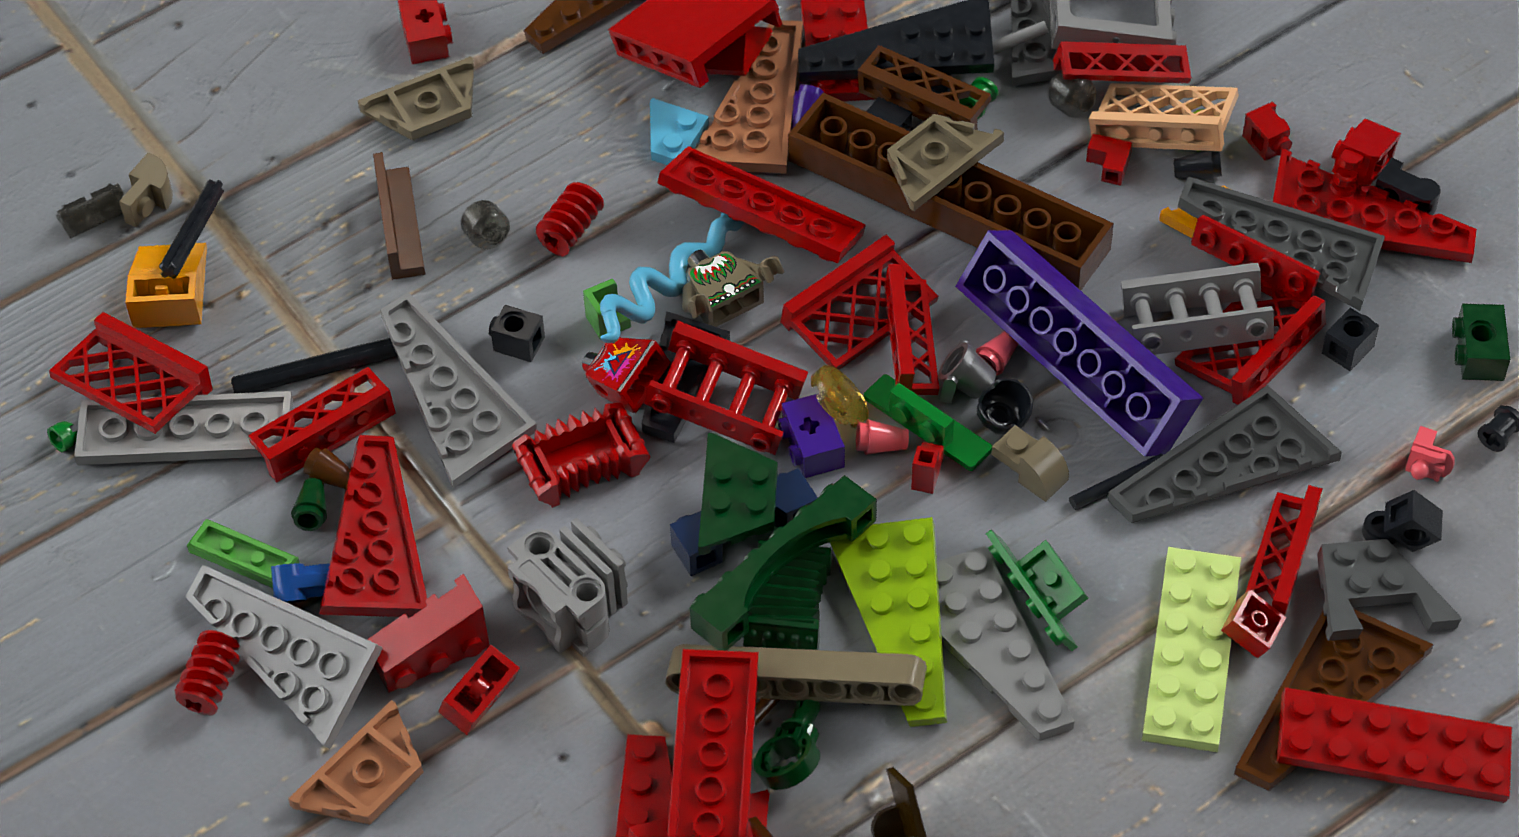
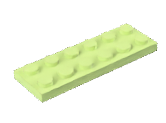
M1168 547L1142 741L1218 752L1232 640L1221 629L1236 604L1241 557Z

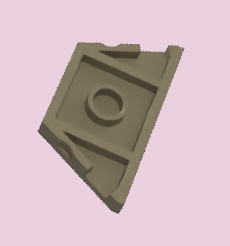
M471 56L359 99L357 100L361 113L412 141L471 118L474 83L473 58Z
M933 114L887 149L888 162L910 209L913 211L918 209L1003 143L1004 132L994 129L993 134L975 130L974 123L953 121L949 117Z

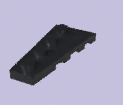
M667 311L664 331L661 334L659 346L669 359L670 364L658 382L663 384L676 353L669 351L668 347L677 321L729 341L730 331ZM689 359L676 389L696 397L709 366ZM645 405L641 423L642 432L675 443L686 420L669 413H660L651 406Z

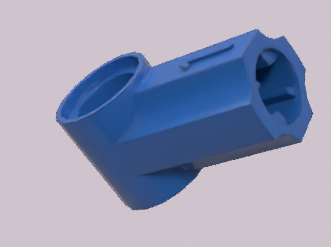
M303 563L271 566L273 597L286 603L307 601V598L322 597L330 563L304 566Z

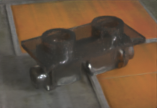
M109 183L106 187L90 193L92 199L88 201L85 197H82L69 204L61 205L62 209L57 211L56 218L70 239L123 214L119 201L124 193L118 183L115 185Z

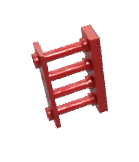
M677 321L668 350L676 353L663 384L651 380L644 404L651 406L660 413H669L750 445L757 451L776 455L784 433L775 428L782 411V403L786 402L787 397L794 400L799 399L808 371ZM689 359L709 366L696 397L676 389ZM721 372L741 379L729 410L709 402ZM754 385L774 392L762 423L742 415Z

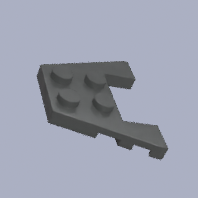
M1387 539L1322 544L1317 553L1321 589H1324L1325 594L1323 612L1328 621L1326 628L1328 641L1359 638L1363 627L1353 607L1411 602L1427 632L1457 629L1462 620L1460 615Z

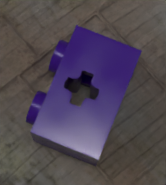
M822 392L782 403V418H779L777 423L779 430L784 432L782 439L788 438L790 442L789 455L793 466H799L805 478L844 468L845 445Z

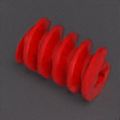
M581 182L568 184L564 192L560 194L557 201L553 203L550 210L545 213L543 219L536 226V235L542 245L557 256L563 257L568 255L570 247L575 246L577 238L582 237L584 229L590 226L591 220H594L598 215V211L603 209L604 200L601 194L594 188Z
M205 630L200 633L197 644L191 652L192 656L186 663V669L181 674V681L177 683L174 690L175 698L179 704L190 711L211 716L216 714L218 710L216 703L222 701L224 696L222 691L226 690L229 685L227 678L232 677L234 674L232 666L237 665L240 660L239 655L235 652L239 649L237 640L225 633L214 630Z

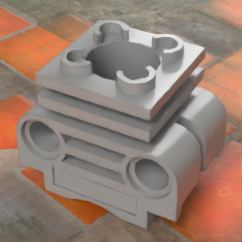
M576 517L571 521L572 532L566 526L559 529L560 539L548 530L535 529L508 546V552L516 561L507 568L509 578L514 583L512 597L514 609L525 620L531 621L540 627L545 633L548 642L560 654L572 645L584 657L608 638L610 633L608 613L612 616L617 612L616 602L622 608L628 604V583L625 577L626 563L622 555L614 548L610 550L601 541L600 535L592 526L586 527Z

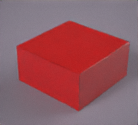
M1250 589L1237 600L1221 631L1258 659L1271 648L1287 617Z

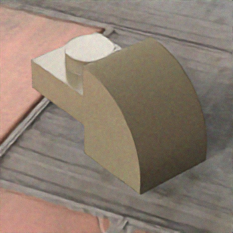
M149 152L128 174L132 187L119 201L125 223L133 227H137L145 217H148L155 206L167 210L173 199V191L165 164L160 158Z
M1015 425L992 446V455L1019 474L1018 483L1045 502L1069 480V469L1064 457L1045 436L1037 441Z

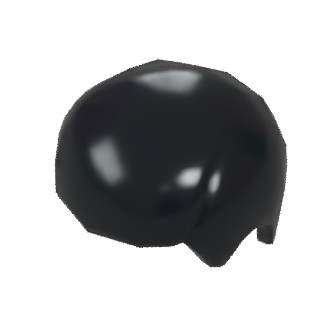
M1000 378L980 395L977 405V416L983 426L995 434H1006L1015 425L1020 429L1025 426L1032 414L1034 399L1028 387L1018 380Z

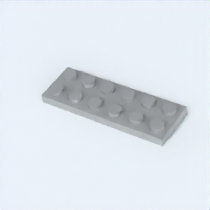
M291 391L196 395L156 434L93 400H81L74 457L77 465L263 457L250 443L248 435L293 409ZM144 397V398H142V400H144V399H150V398H157V397ZM121 398V399H117V401H119V402H121V403H125V402L137 401V399H136V398ZM163 407L143 410V415L154 419L163 410ZM273 435L264 440L263 443L269 448L280 442L283 436Z

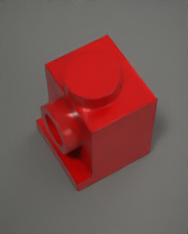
M1273 101L1245 114L1242 133L1245 140L1264 161L1280 156L1282 148L1289 151L1292 147V141L1289 139V125L1285 119L1280 118L1276 114L1277 105Z

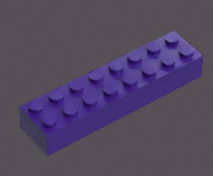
M1012 230L987 231L955 287L1144 457L1164 455L1169 452L1204 398Z

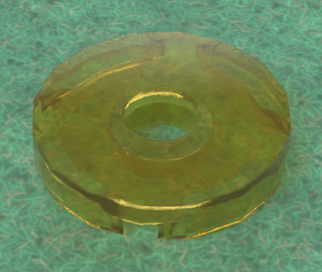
M823 365L811 375V387L817 386L820 392L816 395L818 402L838 423L845 426L851 423V428L856 429L859 422H864L869 418V409L864 397L854 383L841 371L833 366Z

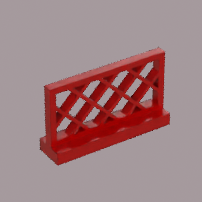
M887 234L783 304L780 323L788 331L794 329L834 372H837L890 335L888 319L879 318V306L887 307L886 298H880L881 286H884L886 279L882 277V270L891 263L902 264L904 279H922L894 250L895 242ZM861 284L876 285V297L856 295V288ZM927 284L930 307L938 301L939 296ZM836 301L851 303L850 315L830 313L831 305ZM855 303L875 306L874 318L854 316ZM910 315V316L908 317V321H910L911 319H913L914 316H913V315ZM810 319L824 320V333L810 331L804 323ZM829 321L849 323L848 336L829 334ZM854 324L873 326V334L868 338L853 336ZM828 342L848 344L847 352L836 359L827 349Z
M1261 280V292L1271 296L1272 299L1256 301L1258 308L1273 307L1276 315L1274 316V326L1279 328L1274 334V339L1185 350L1175 358V366L1231 393L1232 402L1239 405L1264 388L1326 325L1324 299L1313 295L1305 302ZM1241 301L1231 302L1223 310V313L1244 310ZM1292 306L1299 309L1295 314L1281 315L1279 308ZM1258 347L1259 351L1255 355L1239 356L1238 349ZM1229 350L1234 352L1235 358L1215 360L1214 358L1215 352ZM1209 353L1210 361L1196 363L1190 360L1194 355ZM1236 367L1238 370L1231 379L1217 372V370Z
M102 312L94 319L96 329L49 370L52 379L154 434L196 395H208L213 390L208 366L105 312ZM98 342L108 348L107 352L88 354V351ZM128 358L134 361V365L114 368V360ZM109 361V369L90 372L89 364ZM84 365V373L73 375L65 373L70 367ZM155 372L160 375V379L140 382V374ZM135 375V383L115 385V378ZM110 379V387L95 389L90 386V382ZM176 386L185 388L181 394L166 395V388ZM161 389L162 397L142 400L141 392ZM136 393L137 401L121 403L117 401L116 396ZM163 407V410L154 419L143 415V410Z

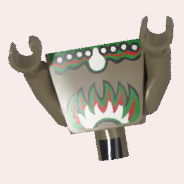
M697 250L689 256L687 261L691 268L686 272L687 283L682 288V309L685 313L691 314L693 319L698 318V315H700L705 324L717 327L764 303L763 281L766 280L767 283H771L774 280V275L784 273L781 262L777 256H772L764 259L760 264L736 258L729 251H723L709 258L703 250Z

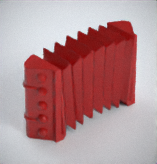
M622 403L605 404L603 415L594 407L592 417L582 410L580 420L569 414L567 425L557 419L555 428L546 423L545 435L535 429L534 440L527 434H524L512 444V448L517 456V462L522 466L529 480V486L533 488L539 501L551 505L552 508L560 505L562 493L569 498L571 488L579 493L580 483L588 489L590 479L599 484L602 476L610 481L611 474L618 480L620 471L631 478L640 475L641 470L651 458L644 445V440L640 438L632 423V417L628 415Z

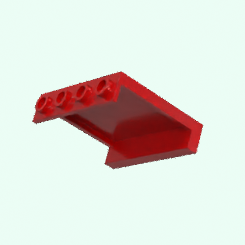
M647 0L608 30L618 56L701 88L709 82L704 67L706 62L760 21L777 27H781L783 24L779 15V6L775 0Z

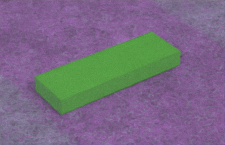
M209 519L203 522L187 544L189 553L273 588L271 566L300 563L298 557Z

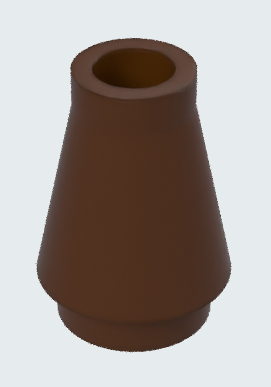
M316 447L309 454L304 464L303 472L309 475V478H317L324 484L346 490L351 468L327 448L321 450Z

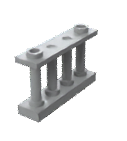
M1258 262L1121 281L1124 317L1138 316L1139 324L1132 325L1133 337L1154 355L1274 339L1273 307L1258 308L1255 299L1261 298V272ZM1241 301L1244 310L1223 313L1221 304ZM1207 306L1209 315L1188 317L1186 308ZM1172 311L1173 320L1153 322L1151 313Z

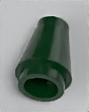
M308 478L303 482V486L291 510L294 524L301 530L315 531L327 519L325 486L320 479Z

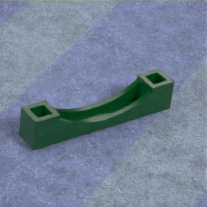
M845 475L836 483L827 485L815 501L809 506L804 505L788 524L784 527H778L771 534L768 541L758 549L751 550L743 562L733 571L725 572L717 584L706 594L702 593L694 599L689 607L691 629L717 650L727 651L749 632L748 612L764 585L786 564L813 548L841 539H848L850 542H853L877 521V499Z

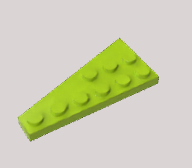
M933 518L872 524L853 542H850L848 539L829 542L877 653L915 655L923 659L927 665L922 699L914 705H900L909 727L947 723L935 524Z

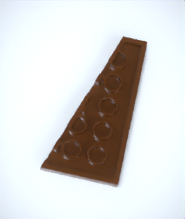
M554 0L524 29L526 40L544 54L633 0Z
M1355 609L1354 611L1363 627L1359 638L1328 641L1326 637L1328 621L1322 611L1237 763L1234 775L1270 791L1298 767L1277 763L1281 698L1285 687L1373 703L1432 652L1434 644Z

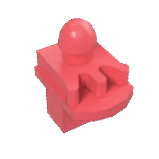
M1423 426L1419 427L1410 450L1405 471L1411 472L1412 477L1416 480L1427 477L1438 482L1440 477H1445L1451 473L1455 458L1451 451L1433 446L1437 431Z

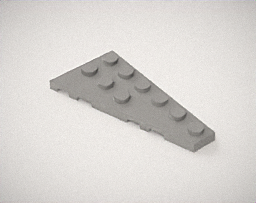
M409 292L380 309L384 325L453 488L512 449L513 442L524 434L531 436L535 433V429L537 430L536 422Z
M979 547L937 561L942 645L968 671L972 670L983 680L982 685L991 694L995 692L1009 706L1008 711L1039 741L1073 730L1075 721L987 547Z
M202 565L185 597L219 632L225 633L238 641L239 649L237 651L246 660V663L292 709L298 719L316 735V738L325 747L331 749L383 648L363 637L208 566Z

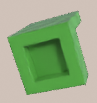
M614 279L583 290L585 316L599 338L607 334L600 311V303L607 294L618 295L617 284ZM616 311L621 328L620 331L630 328L631 320Z

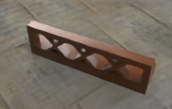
M880 45L877 46L858 69L860 93L875 100L878 97L884 98L911 111L912 116L923 121L936 114L949 117L953 121L974 123L975 130H978L977 118L991 101L990 93ZM882 58L893 63L894 67L880 69L875 65ZM916 73L921 75L922 79L910 82L903 79L902 75ZM943 85L948 87L950 92L937 94L931 91L930 87ZM971 97L978 101L971 109L960 104L958 99Z
M383 152L374 153L373 159L392 280L426 275L409 166L386 170Z

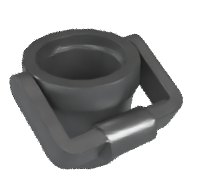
M966 340L958 342L939 369L938 378L944 382L939 401L951 404L957 389L973 399H978L982 392L994 382L996 377L995 370L976 353L975 348Z

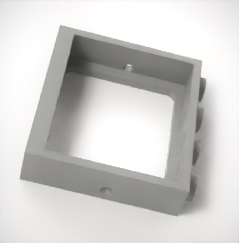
M1049 0L1051 49H1058L1061 41L1176 45L1177 32L1172 30L1175 9L1170 8L1172 0H1154L1156 26L1077 17L1070 12V0Z

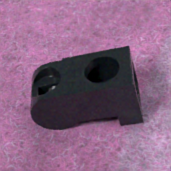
M1391 157L1378 176L1375 187L1389 192L1388 197L1402 203L1406 200L1418 204V210L1433 215L1436 212L1441 192L1438 183L1429 178H1419L1402 170L1404 163Z

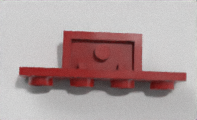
M1201 215L1197 219L1191 244L1194 247L1233 266L1258 262L1261 280L1305 302L1313 296L1320 275L1318 270L1208 216Z

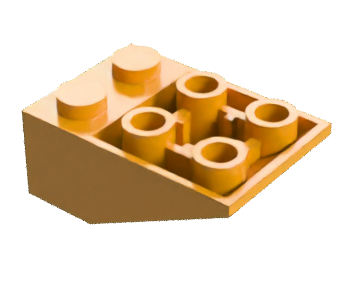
M195 243L178 276L174 279L169 276L166 278L162 277L160 274L162 270L159 267L171 245L139 246L128 274L125 301L134 328L202 324L206 243Z

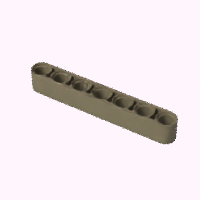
M693 644L676 646L672 650L665 679L666 686L671 691L679 694L682 649L717 650L712 645ZM732 646L727 650L759 652L756 698L803 701L810 699L823 702L906 706L917 704L922 699L927 665L923 659L915 655Z

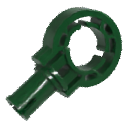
M806 699L803 702V700H797L792 717L784 720L781 723V727H777L774 737L766 741L756 753L753 762L754 770L767 788L784 790L796 786L808 778L817 767L820 760V751L816 745L819 732L813 724L821 708L818 701ZM796 756L798 760L796 763L791 761L785 766H775L783 758L787 760Z

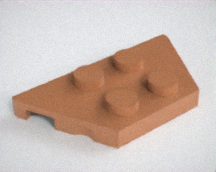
M391 700L288 798L290 806L296 810L369 825L423 774L422 764L416 750L413 748L411 738L402 722L396 703Z

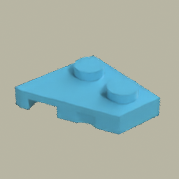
M652 98L650 100L651 160L668 165L688 146L695 148L703 132L709 126V116Z

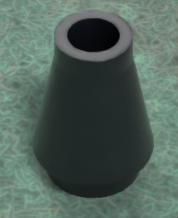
M1199 151L1181 158H1173L1175 178L1192 177L1214 181V177L1222 176L1220 151Z

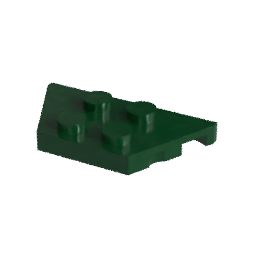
M708 433L698 543L699 555L711 553V547L727 541L734 545L744 541L751 535L758 536L774 530L778 462L714 433Z

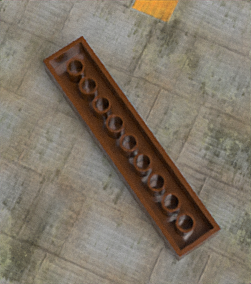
M822 93L789 132L788 161L976 248L979 247L987 231L1012 230L1079 290L1083 289L1111 250L1114 223L979 162L970 167L915 211L911 210L887 159V149L910 133V131L828 94Z

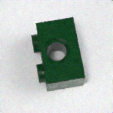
M1462 303L1459 317H1453L1452 337L1458 338L1454 360L1455 365L1461 366L1462 380L1504 381L1511 360L1504 305Z

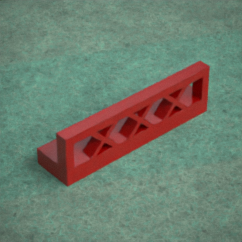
M1061 41L1053 58L1054 70L1062 71L1063 80L1189 84L1192 78L1186 45Z
M888 264L884 288L895 386L900 383L917 395H938L939 381L926 279H904L902 264ZM905 291H919V298L911 304L906 300ZM910 315H913L923 323L916 331L909 327L908 317ZM914 342L926 350V353L919 359L912 354L911 344ZM919 370L929 377L930 383H913L915 371Z
M366 367L249 434L248 437L250 443L265 459L269 475L277 483L303 468L314 448L317 447L321 450L327 448L329 451H332L396 414L389 388L369 367ZM367 381L374 387L365 393L354 392L356 387ZM332 401H343L342 406L335 410H324L325 405ZM302 418L313 419L312 423L306 427H294L295 422ZM273 435L283 436L280 442L269 448L263 443L264 440Z
M1308 485L1304 499L1280 492L1276 493L1246 588V592L1251 589L1256 594L1266 590L1273 599L1272 606L1284 616H1286L1322 494V488ZM1285 506L1300 510L1299 517L1286 522L1279 512L1280 507ZM1284 533L1291 542L1290 546L1277 550L1270 539ZM1276 562L1282 570L1281 575L1268 579L1261 568Z

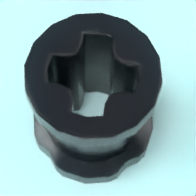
M1500 405L1494 411V418L1489 424H1483L1478 429L1477 434L1481 443L1492 451H1503L1508 445V438L1513 433L1519 432V412L1511 406Z

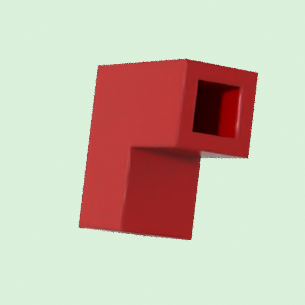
M1092 133L1087 148L1086 162L1103 165L1102 182L1121 186L1131 158L1133 142Z
M922 442L921 446H917L912 462L911 490L930 494L934 493L943 462L944 446Z

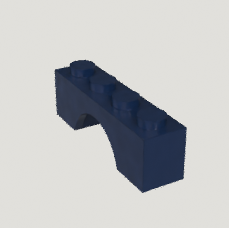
M799 468L788 473L778 474L774 526L777 528L784 527L795 517L801 507L804 505L809 506L818 498ZM701 511L692 515L682 516L676 522L670 524L671 545L690 576L723 563V547L725 542L711 547V553L699 555L698 543Z

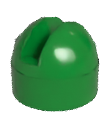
M59 422L47 429L50 442L59 452H65L76 444L77 431L72 432L71 427L74 424L71 422Z

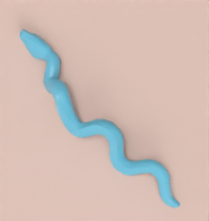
M721 213V217L711 223L706 243L684 242L676 246L670 256L669 278L651 267L636 268L631 273L629 285L638 305L617 294L605 295L600 303V311L607 334L600 337L601 341L605 343H615L618 341L621 328L616 311L637 323L643 324L652 320L655 314V302L649 287L666 297H677L682 294V288L687 283L686 272L689 256L697 250H703L709 258L719 254L725 244L727 231H738L745 222L733 220L727 214Z

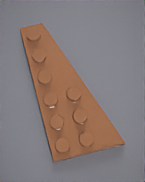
M781 20L783 24L781 27L768 24L767 27H770L773 31L772 35L746 76H740L737 81L733 82L714 114V121L708 131L705 130L700 137V144L696 150L747 172L787 173L788 134L792 126L794 92H796L799 69L798 49L801 48L803 21Z

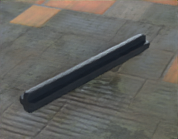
M208 180L159 265L162 270L160 273L162 277L166 278L169 276L174 279L178 276L224 193L222 189L223 183L220 180L216 182Z
M390 337L233 376L231 384L234 394L254 393L397 357V353Z

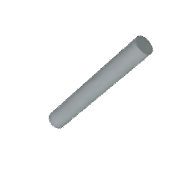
M1045 21L993 41L994 55L1049 33Z

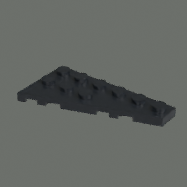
M989 0L961 1L799 48V81L858 79V69L878 45L947 75L994 73ZM882 58L875 65L880 69L894 67L893 63ZM909 73V74H904V75H902V77L921 76V75H918V74H916V73Z

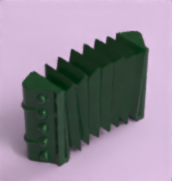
M758 540V548L766 541ZM818 546L801 554L781 568L764 585L748 612L749 632L743 638V647L819 650V602H821L823 585H827V576L831 574L833 549Z

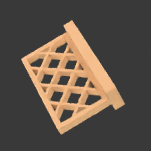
M1110 83L1098 111H1092L1089 117L1091 136L1094 133L1133 142L1132 148L1221 152L1224 146L1223 134L1239 96L1238 88ZM1116 95H1129L1119 101L1115 98ZM1153 96L1161 97L1152 102H1149L1147 100L1148 98H1151ZM1183 98H1193V99H1191V100H1189V101H1186V102H1184V103H1181V102L1179 101V100H1181V99H1183ZM1216 99H1226L1215 105L1211 102ZM1137 103L1141 105L1140 107L1133 109L1131 111L1127 109L1128 107L1133 106ZM1169 104L1173 106V108L1164 112L1159 110ZM1200 106L1206 108L1197 113L1191 111Z

